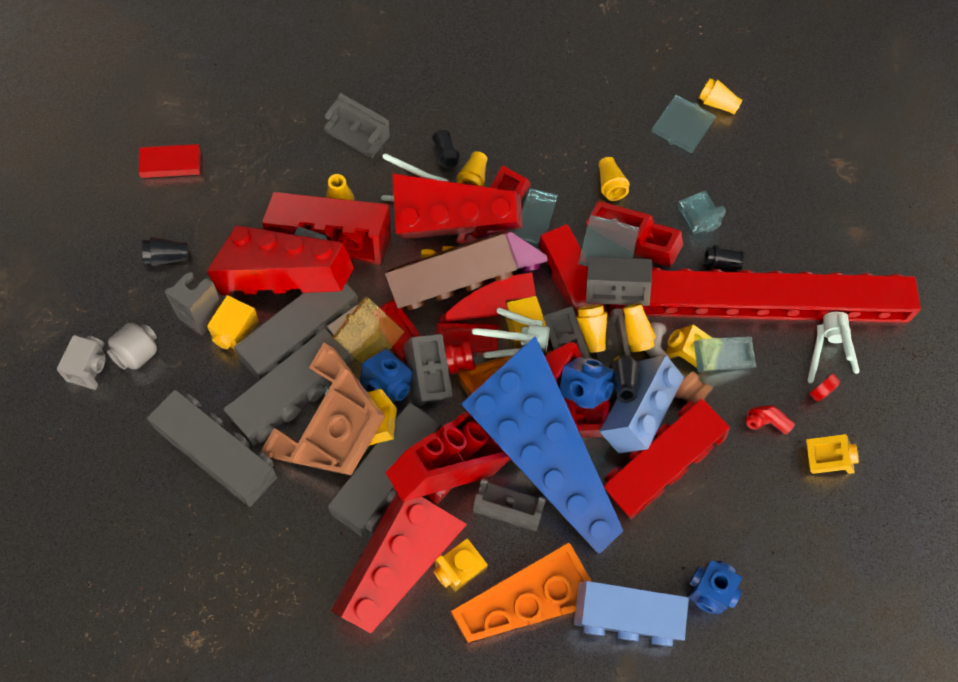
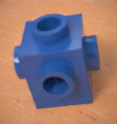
M385 349L362 363L360 383L367 392L382 389L393 403L403 400L408 395L412 371L404 362H401Z
M578 357L564 365L559 389L564 398L574 401L577 406L593 409L610 398L614 388V384L611 382L614 370L603 366L598 360Z
M711 560L704 568L698 566L689 582L693 586L689 599L696 602V605L702 610L719 615L728 607L734 608L742 594V590L738 586L743 577L736 574L735 569L729 564ZM715 584L721 586L723 589L717 588Z

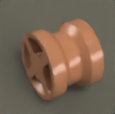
M692 371L681 382L675 397L677 399L682 398L687 403L693 401L696 404L700 399L703 398L704 400L713 387L708 383L703 384L699 380L698 374Z

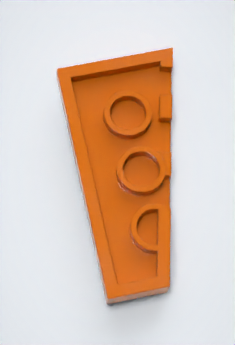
M569 542L450 611L466 642L469 643L575 612L578 584L580 582L592 581Z

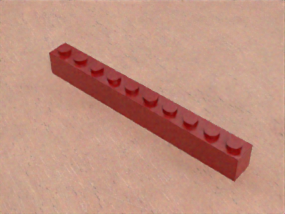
M652 268L650 305L642 306L646 317L823 321L825 314L839 311L846 313L849 321L909 323L921 310L916 277L903 276L902 274L873 276L871 273L843 275L840 272L813 274L809 271L797 274L783 273L781 271L753 273L750 270L723 272L719 269L692 271L687 268L677 271ZM607 304L608 316L611 315L610 313L613 309L622 308L623 316H625L623 307L627 305Z

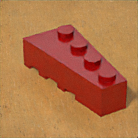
M236 225L206 272L220 295H231L232 291H243L245 295L257 294L258 290H273L275 294H283L291 289H301L302 293L341 292L354 267L344 243Z
M703 398L696 404L693 401L687 403L678 412L680 418L670 426L667 422L657 430L654 436L655 440L648 449L633 451L628 457L631 460L630 463L623 469L617 466L604 478L607 483L603 487L607 495L630 520L665 491L664 487L667 484L672 485L688 471V466L692 462L694 464L699 463L706 457L708 452L714 447L712 445L714 442L719 446L726 440L730 430L729 425Z

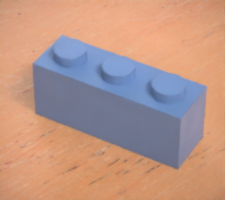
M667 355L637 361L640 365L636 399L632 402L624 403L617 398L599 432L618 453L649 448L684 378Z
M590 581L580 582L578 584L574 625L584 626L583 633L605 636V630L618 632V639L639 641V635L652 637L651 644L672 647L673 641H685L689 597Z

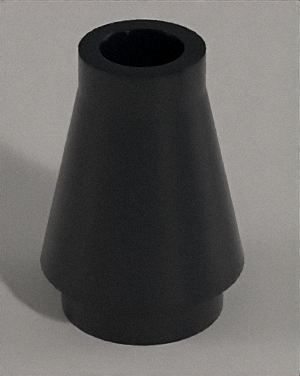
M150 237V240H142L143 264H151V267H156L178 261H188L187 242H176Z
M629 355L617 356L608 367L614 370L611 381L614 384L618 400L629 403L637 397L636 390L640 365Z

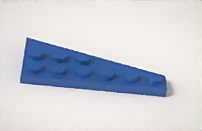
M534 336L461 405L589 545L600 554L623 532V529L536 336Z

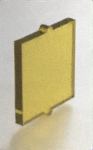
M365 296L352 314L346 315L347 320L332 338L362 364L385 349L391 353L390 349L404 331L374 302Z

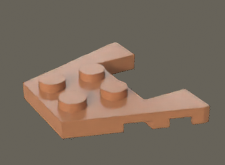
M323 342L309 368L331 381V387L299 442L282 430L274 428L261 452L272 459L352 475L385 416L335 348Z

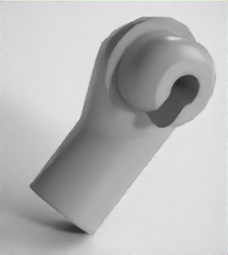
M651 322L650 325L656 335L654 339L655 346L644 351L650 358L667 355L661 348L663 334H666L667 331L666 327L661 322Z

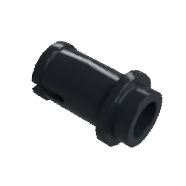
M447 130L435 132L432 140L438 153L437 162L444 168L456 166L460 154L458 150L454 149L450 132Z
M718 245L707 247L704 255V264L709 265L711 269L718 266L740 271L743 268L740 263L744 264L745 260L744 251L720 249Z

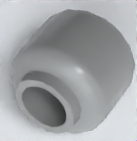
M127 323L109 338L108 346L110 349L107 350V353L121 369H139L156 354L157 346L154 340L157 336L146 324L139 326L136 323Z

